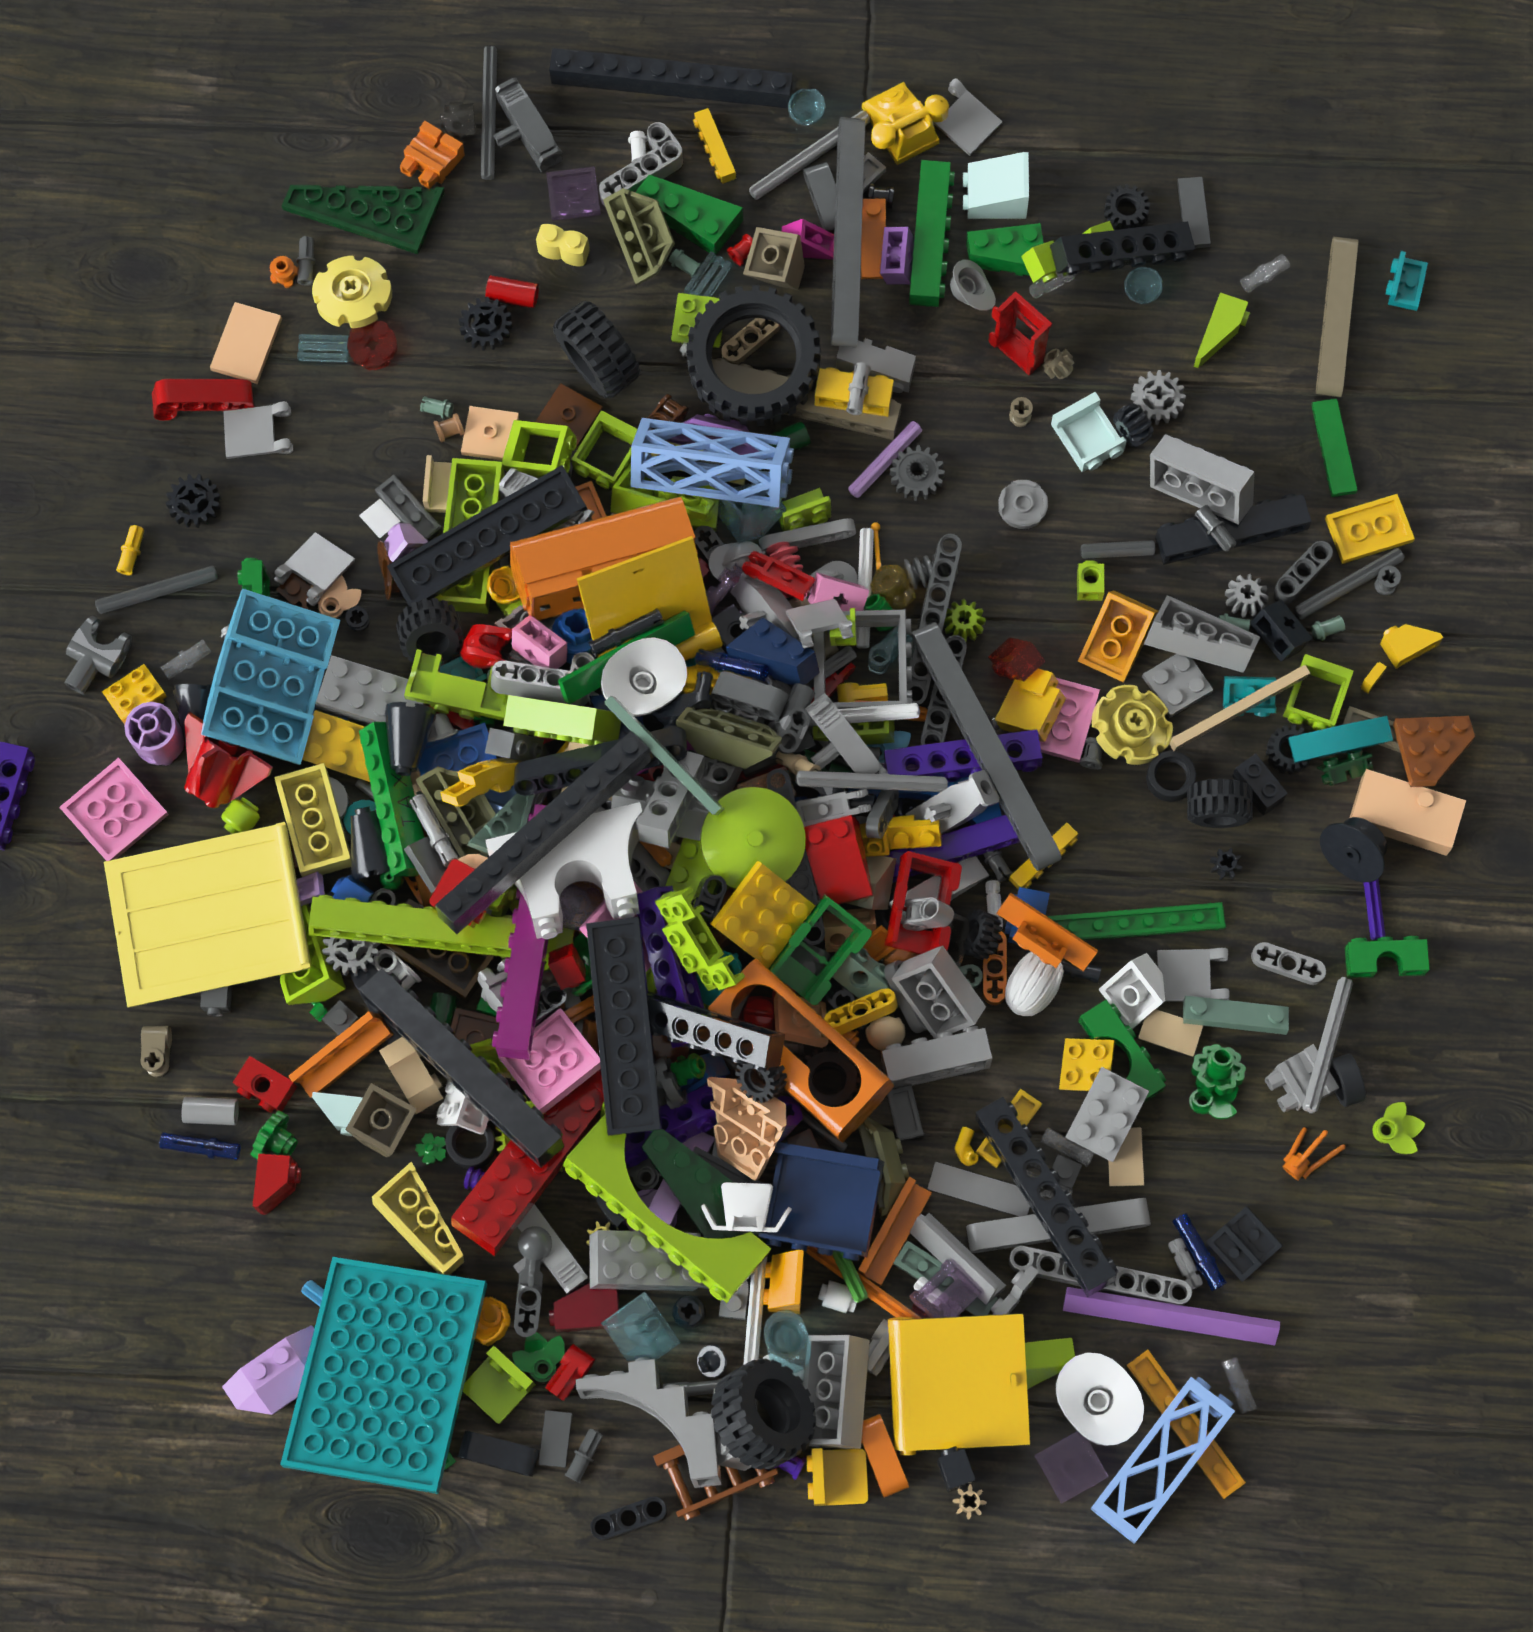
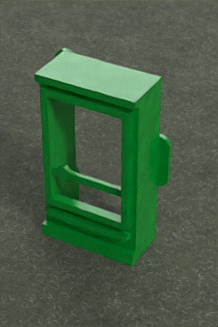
M824 894L821 901L789 939V942L769 967V970L809 1003L817 1005L831 988L829 980L851 952L858 953L871 937L872 932ZM826 909L853 929L829 962L825 956H820L802 942ZM799 944L818 958L821 964H825V967L818 976L790 956Z

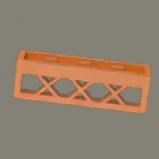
M368 1011L291 1073L289 1078L294 1083H300L309 1097L312 1098L313 1092L321 1093L394 1035V1033L378 1013Z
M909 1177L872 1243L868 1256L864 1258L858 1269L861 1275L879 1286H882L893 1266V1262L910 1235L909 1232L913 1224L922 1213L932 1192L917 1185L915 1179Z

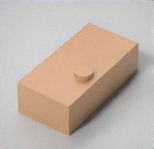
M1366 769L1361 778L1349 818L1358 817L1374 824L1386 837L1447 856L1453 847L1466 800L1425 787H1410L1409 782Z

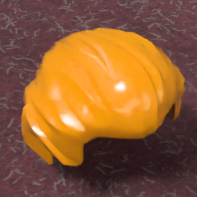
M493 1297L484 1298L475 1341L490 1346L505 1336L511 1323L506 1304Z

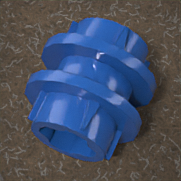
M582 608L573 609L557 617L552 626V632L567 642V663L572 664L574 655L580 652L590 653L596 658L588 642L592 641L585 610H582Z

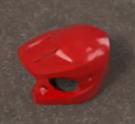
M484 624L473 625L464 639L460 653L462 659L470 666L479 669H488L498 661H506L502 659L501 650L511 640L512 629Z

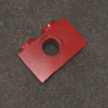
M249 1056L233 1081L236 1087H238L236 1091L238 1094L248 1100L253 1096L260 1101L258 1105L270 1113L273 1110L283 1111L298 1087L290 1079ZM263 1081H269V1089L263 1093L258 1092L259 1084Z

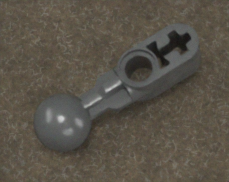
M538 1226L525 1229L518 1239V1248L525 1257L524 1269L519 1273L514 1312V1329L522 1337H530L538 1329L543 1274L540 1271L541 1259L545 1258L552 1248L550 1234L544 1228ZM531 1290L537 1296L532 1301H525L521 1297L525 1291ZM525 1310L529 1311L530 1322L528 1327H524L522 1324Z

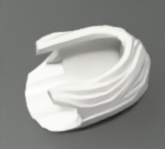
M1032 952L1025 955L1015 966L1005 988V1000L1012 1012L1021 1016H1033L1043 1011L1051 1003L1059 990L1064 973L1062 963L1060 962L1058 967L1055 968L1051 964L1042 962Z

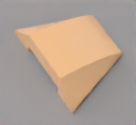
M709 1077L707 1078L708 1087H712L714 1098L710 1105L711 1109L716 1113L717 1124L713 1126L717 1155L756 1181L764 1172L772 1152L786 1127V1104L776 1097L764 1103L752 1101L753 1096L750 1098L746 1097L747 1091L744 1090L742 1092L740 1090L742 1084H737L736 1079Z

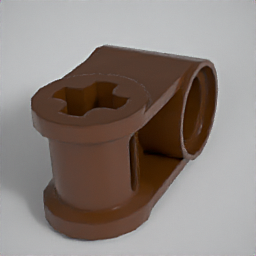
M666 394L655 410L648 416V419L681 423L686 417L689 408L686 405L681 406L672 399L670 394Z

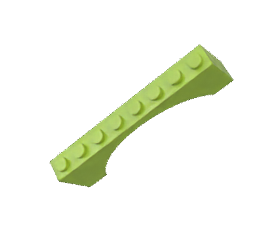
M605 1114L566 1157L563 1164L565 1171L573 1179L582 1181L592 1195L599 1196L607 1202L606 1205L612 1212L620 1213L626 1218L628 1225L632 1229L640 1230L644 1233L654 1247L663 1249L674 1264L682 1265L687 1269L693 1280L706 1285L716 1299L724 1300L728 1303L767 1257L771 1248L752 1232L732 1238H703L677 1230L658 1218L644 1204L631 1183L625 1162L626 1134L608 1136Z

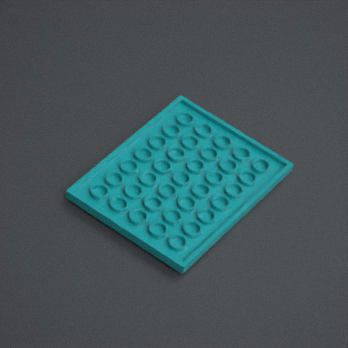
M332 1257L280 1465L284 1468L439 1494L486 1293V1281Z

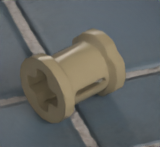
M1024 397L1014 399L1011 403L1009 419L1015 426L1024 427L1031 421L1032 403Z

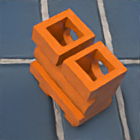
M424 121L420 126L418 135L404 149L405 158L400 165V169L408 177H412L416 170L421 171L422 174L419 176V182L430 189L436 182L442 184L446 179L445 177L465 156L463 143L446 133L443 135L442 130Z

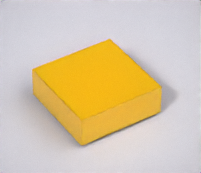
M1377 662L1364 679L1361 689L1369 693L1383 675L1386 666L1381 662Z

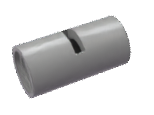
M184 1097L183 1123L237 1124L239 1115L238 1099Z

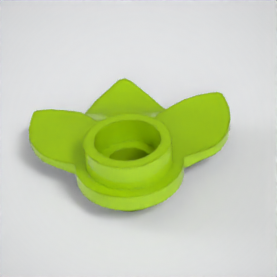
M1398 1102L1386 1108L1384 1117L1374 1123L1372 1131L1377 1141L1389 1144L1393 1151L1399 1154H1412L1417 1152L1416 1144L1412 1138L1422 1131L1425 1123L1414 1116L1406 1115L1405 1103ZM1383 1126L1389 1128V1135H1384L1381 1132Z

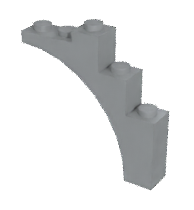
M642 1357L634 1362H628V1373L613 1371L605 1376L589 1374L581 1379H576V1390L581 1399L604 1398L622 1401L643 1409L667 1427L684 1450L690 1479L694 1488L721 1485L717 1434L713 1426L715 1419H712L711 1414L708 1412H696L693 1416H689L688 1397L684 1386L671 1384L666 1385L664 1389H660L659 1368L655 1359Z

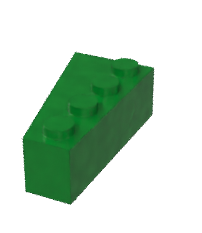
M648 175L635 192L657 200L668 227L714 257L743 221V207L652 175Z

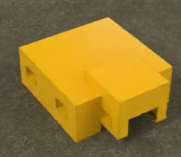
M1030 667L1025 679L1016 676L995 718L999 727L1012 733L1037 729L1039 741L1045 742L1066 700L1061 690L1056 688L1059 681L1052 672Z

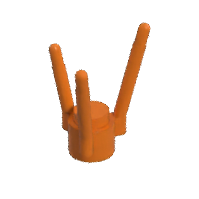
M1303 1127L1290 1152L1283 1159L1286 1163L1282 1167L1294 1179L1299 1180L1301 1177L1306 1179L1311 1172L1336 1156L1346 1146L1344 1144L1340 1145L1308 1167L1310 1161L1307 1158L1327 1136L1328 1131L1324 1130L1303 1155L1299 1152L1295 1155L1307 1132V1128Z

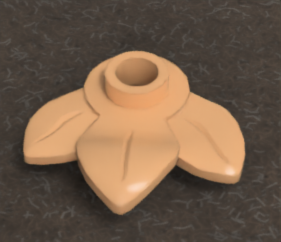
M341 575L317 603L319 604V613L337 619L342 615L343 611L357 606L361 598V590H347L346 582ZM332 605L336 609L334 611H328L327 607Z

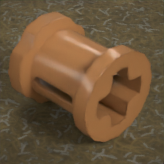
M457 413L453 414L452 418L441 422H433L441 443L445 442V439L448 437L464 434V429Z

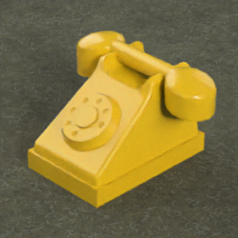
M902 82L863 102L862 109L869 115L870 122L873 125L871 136L873 145L879 149L887 148L895 163L899 165L939 144L940 139L935 132L933 122H943L947 119L949 103L941 95H931L926 99L925 106H923L921 101Z

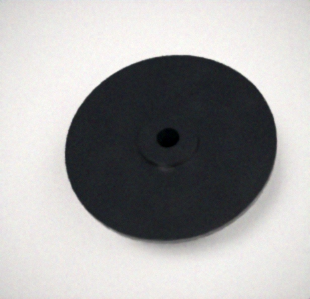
M1352 817L1345 820L1344 823L1328 825L1322 831L1320 836L1321 850L1327 861L1343 875L1359 882H1372L1383 874L1385 869L1383 856L1387 852V841L1383 833L1374 824L1362 818Z

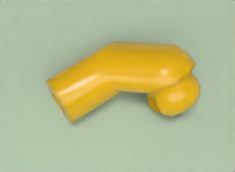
M962 1127L954 1149L961 1163L966 1166H972L979 1159L978 1154L973 1151L970 1145L975 1131Z

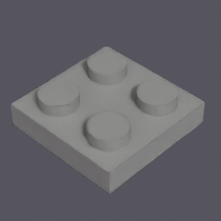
M1175 654L1142 675L1152 693L1159 697L1167 707L1169 718L1213 692V688L1194 660L1179 654Z

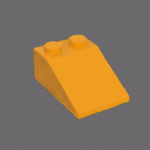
M1114 590L1108 592L1078 662L1121 682H1125L1159 611Z
M804 1250L772 1255V1261L766 1262L765 1278H770L769 1289L764 1288L763 1305H768V1312L800 1314Z

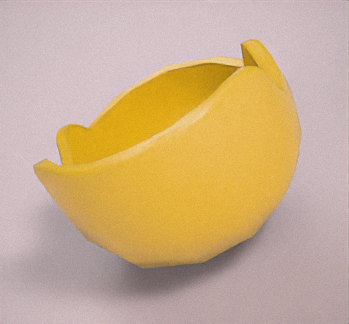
M503 566L493 570L487 578L486 587L491 598L505 605L519 601L520 596L511 567Z

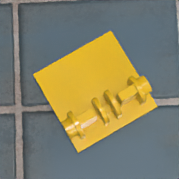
M145 664L102 691L124 725L127 716L133 708L147 702L163 703V699L167 697Z
M1065 1038L1059 1090L1089 1091L1101 1067L1111 1071L1115 1041Z

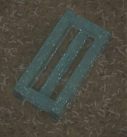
M710 251L685 287V293L702 296L700 293L720 265L722 269L703 295L711 297L732 267L731 262L728 260L724 261L723 257H717L714 252ZM713 261L714 264L711 266V268L709 269L705 277L702 279L696 290L693 291L694 287L696 286L698 281L701 279V277Z
M299 334L297 358L299 361L348 362L349 337L348 335ZM309 343H334V344H309ZM304 350L343 351V354L304 353Z

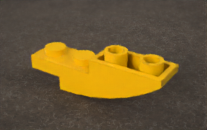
M508 758L490 759L458 771L460 781L440 792L443 802L460 807L468 804L472 798L487 793L489 789L499 793L509 791L511 786L514 785L515 766L522 761Z
M914 815L892 817L882 839L868 838L866 835V823L860 824L866 857L889 855L890 849L942 846L939 820L931 822V820H915Z

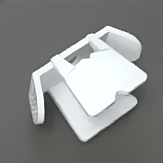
M726 1182L722 1184L726 1225H717L706 1204L701 1205L712 1230L778 1232L792 1210L790 1207L787 1208L776 1227H765L773 1186L771 1184Z

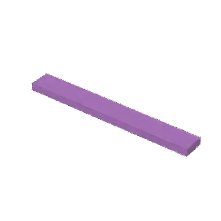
M1067 1287L1063 1304V1311L1269 1345L1276 1344L1280 1330L1279 1321L1096 1292L1087 1297L1082 1289Z

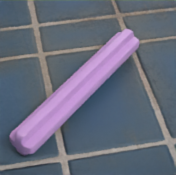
M910 422L848 488L851 495L859 498L892 464V460L898 457V452H903L922 432L918 423Z

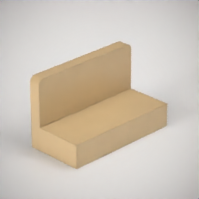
M427 455L423 504L428 512L446 513L452 463L434 462L432 455Z

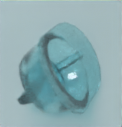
M783 1310L772 1314L764 1326V1339L770 1361L780 1362L782 1367L787 1366L793 1370V1373H797L808 1365L811 1358V1345L803 1319L792 1311Z

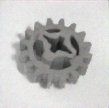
M1161 370L1157 371L1156 376H1153L1149 371L1147 379L1140 376L1139 384H1134V392L1131 394V400L1135 401L1133 403L1143 409L1149 420L1151 418L1155 419L1156 425L1159 424L1160 419H1163L1165 423H1169L1170 416L1176 419L1178 411L1183 410L1184 404L1182 402H1185L1186 395L1181 394L1184 386H1177L1179 378L1171 380V373L1168 372L1165 376H1162Z
M331 937L330 939H323V943L328 946V948L322 950L324 955L329 956L326 959L328 965L334 963L333 969L336 972L342 968V973L345 976L348 975L349 970H352L355 976H358V969L360 968L367 972L366 965L368 963L375 965L372 956H379L380 954L374 948L379 946L380 943L340 939L339 942H336L338 938ZM350 943H354V944H355V946L353 947V951H352V952H349V951H348V948L350 947V945H349ZM367 952L366 955L359 961L362 954ZM336 956H344L347 958L348 963L340 961Z

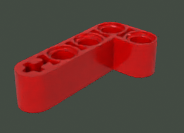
M162 379L155 383L152 391L154 418L161 421L174 419L178 411H230L254 407L252 382L246 379Z

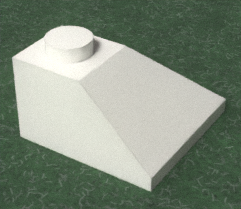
M1147 953L1131 960L1099 988V991L1109 1004L1114 1003L1121 1013L1120 1019L1123 1023L1129 1025L1132 1029L1165 1002L1163 973Z

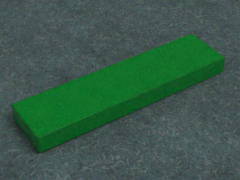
M1337 398L1312 402L1311 406L1331 497L1356 494L1357 486Z

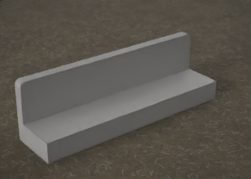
M930 1213L926 1216L921 1214L917 1217L909 1233L985 1305L990 1303L1004 1290L1006 1285Z

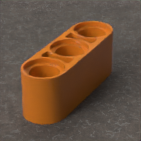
M878 1414L863 1420L861 1443L883 1497L885 1498L909 1488L881 1415Z

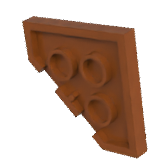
M1469 716L1396 718L1393 723L1410 787L1435 786L1445 772L1458 760L1462 752L1470 746L1475 737Z

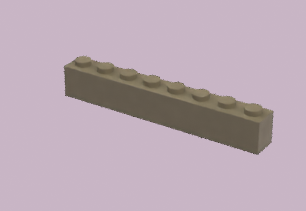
M722 358L712 359L713 368L719 379L730 389L741 393H766L780 387L790 377V375L787 377L778 375L772 370H756L747 364H731ZM815 387L813 392H809L808 401L804 405L799 403L796 406V412L791 415L894 440L901 415V404L891 399L888 417L866 413L852 415L846 410L815 406Z

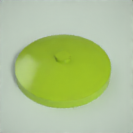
M759 787L737 789L720 798L717 802L724 810L719 815H712L708 811L700 834L702 856L711 873L724 878L727 886L736 890L755 863L759 861L782 880L787 881L800 865L806 843L804 825L794 806L780 794Z

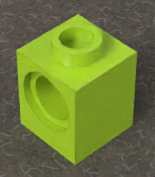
M1097 561L1079 563L1077 569V600L1102 601L1104 596V564H1098ZM1093 576L1097 582L1091 584L1086 582L1084 578Z

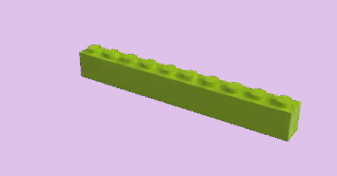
M320 895L319 897H312L309 935L510 957L512 949L508 948L509 935L514 933L516 924H512L513 916L511 915L493 917L486 913L482 922L479 925L476 924L475 928L467 925L456 934L439 918L435 907H424L421 909L413 908L409 904L394 906L387 905L382 901L367 903L360 902L356 898L340 900L334 899V897L329 895ZM563 921V933H559L548 941L545 961H548L550 951L573 943L574 925H569Z

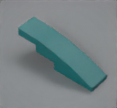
M1383 716L1292 736L1288 740L1294 763L1391 742L1393 737L1388 717Z

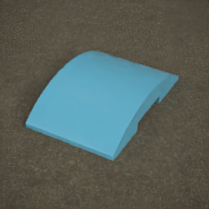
M242 589L216 666L201 735L300 765L314 718V707L324 671L328 667L340 620Z

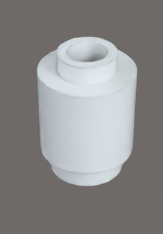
M829 1280L828 1285L822 1284L818 1299L823 1300L822 1306L843 1313L847 1311L854 1312L856 1302L847 1285Z

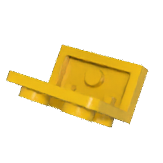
M812 1449V1455H807V1472H813V1483H808V1500L814 1499V1506L865 1504L868 1501L865 1450Z

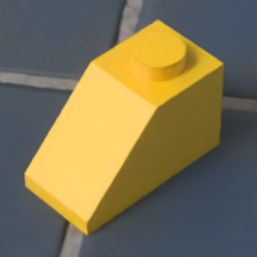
M1405 624L1399 628L1393 626L1383 633L1384 636L1380 645L1395 669L1439 646L1443 636L1438 632Z

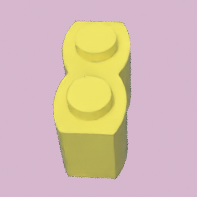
M553 224L541 225L536 238L539 254L548 259H562L565 263L572 266L585 265L590 248L588 238L584 234L577 231H564Z

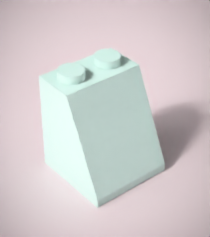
M1028 152L968 163V171L963 172V187H967V195H963V210H968V219H1026L1029 201Z

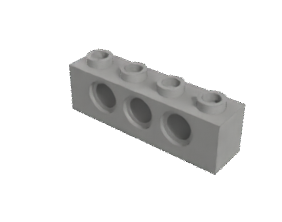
M687 751L686 757L678 762L701 783L705 775L704 755ZM665 765L662 776L656 778L653 794L648 795L643 814H640L636 819L635 828L638 829L639 841L669 848L694 795Z

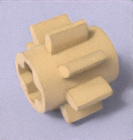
M969 1484L968 1491L966 1492L959 1488L957 1491L961 1495L960 1499L952 1500L953 1503L959 1504L960 1507L956 1514H960L963 1511L967 1513L966 1517L968 1520L973 1512L980 1516L982 1513L978 1509L979 1505L987 1504L986 1501L980 1500L979 1496L983 1492L982 1489L976 1493L972 1491L971 1484ZM965 1495L968 1498L972 1496L976 1498L974 1502L976 1507L974 1509L971 1506L967 1508L963 1506L965 1502L963 1497Z

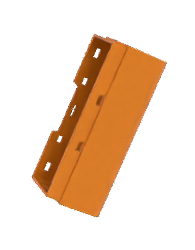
M681 497L510 542V566L524 611H527L528 615H531L536 620L541 621L559 616L573 609H584L577 578L690 536L693 537L695 543L696 537ZM580 596L581 600L573 601V598ZM542 606H550V609H546L543 611L540 610V607Z
M754 959L742 970L745 977L736 985L726 988L707 1010L732 1017V1012L757 985H765L775 990L847 1055L860 1070L861 1087L857 1096L851 1102L840 1107L825 1106L812 1096L809 1088L810 1069L784 1045L780 1066L783 1065L785 1068L782 1073L787 1074V1078L784 1079L787 1082L786 1086L783 1087L784 1090L843 1143L879 1106L886 1095L893 1089L894 1085L881 1070L758 959Z

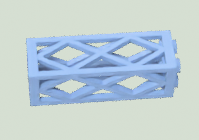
M642 418L631 448V487L779 508L782 498L787 497L788 484H791L792 469H789V463H792L794 449L790 448V438ZM683 434L695 443L674 446L665 440ZM704 435L715 436V437H722V438L711 440V439L707 438V437L704 436ZM748 443L760 452L739 455L730 450V448ZM769 444L777 445V447L774 448V447L770 446ZM651 453L661 454V455L651 456ZM705 460V461L719 462V463H725V464L716 465V464H709V463H702V462H695V461ZM761 469H770V472L760 471V470H761ZM682 470L692 476L673 482L661 473ZM646 476L647 478L653 481L644 480V478ZM745 478L756 485L737 491L725 482ZM710 485L717 490L698 487Z
M1190 1377L1091 1507L1093 1512L1132 1543L1138 1540L1235 1412L1231 1408L1233 1403L1222 1394H1219L1217 1397L1209 1391L1211 1386L1200 1377H1197L1196 1380ZM1187 1393L1188 1397L1196 1402L1175 1411ZM1200 1411L1198 1442L1167 1454L1170 1422ZM1209 1412L1215 1418H1220V1420L1206 1437ZM1162 1428L1159 1458L1131 1468ZM1194 1453L1163 1493L1166 1463ZM1158 1466L1155 1500L1124 1511L1127 1478ZM1119 1484L1117 1512L1115 1513L1104 1502ZM1151 1509L1137 1529L1124 1520Z

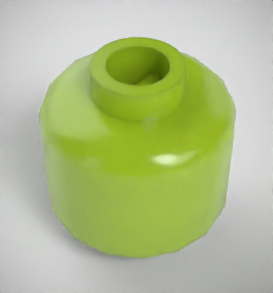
M244 797L241 800H232L221 816L222 820L226 823L223 828L231 834L252 830L260 819L257 813L259 808Z

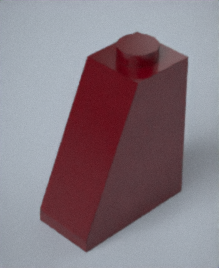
M589 1283L554 1302V1310H549L550 1326H555L557 1333L621 1328L618 1289H590Z

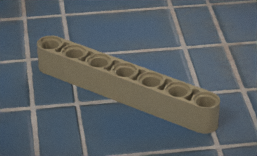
M1335 236L1332 239L1316 382V394L1342 396L1358 239Z

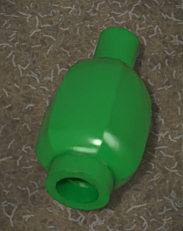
M390 872L380 874L379 883L382 888L392 892H397L402 888L405 880L404 877H392L389 879L391 877Z

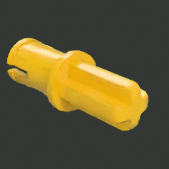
M137 525L129 528L125 545L121 546L122 554L116 569L117 572L124 575H132L137 555L141 553L139 547L144 534V528Z

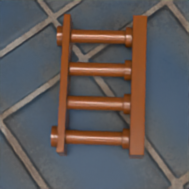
M681 1445L653 1456L657 1467L663 1466L664 1470L669 1472L683 1506V1509L677 1511L676 1514L678 1518L684 1517L685 1521L699 1516L700 1509L759 1484L760 1488L773 1484L775 1482L774 1477L778 1476L776 1469L769 1472L764 1468L762 1470L755 1469L758 1477L743 1483L738 1469L725 1467L733 1487L721 1493H718L716 1486L704 1487L708 1498L693 1504L677 1466L680 1464L678 1459L686 1456Z

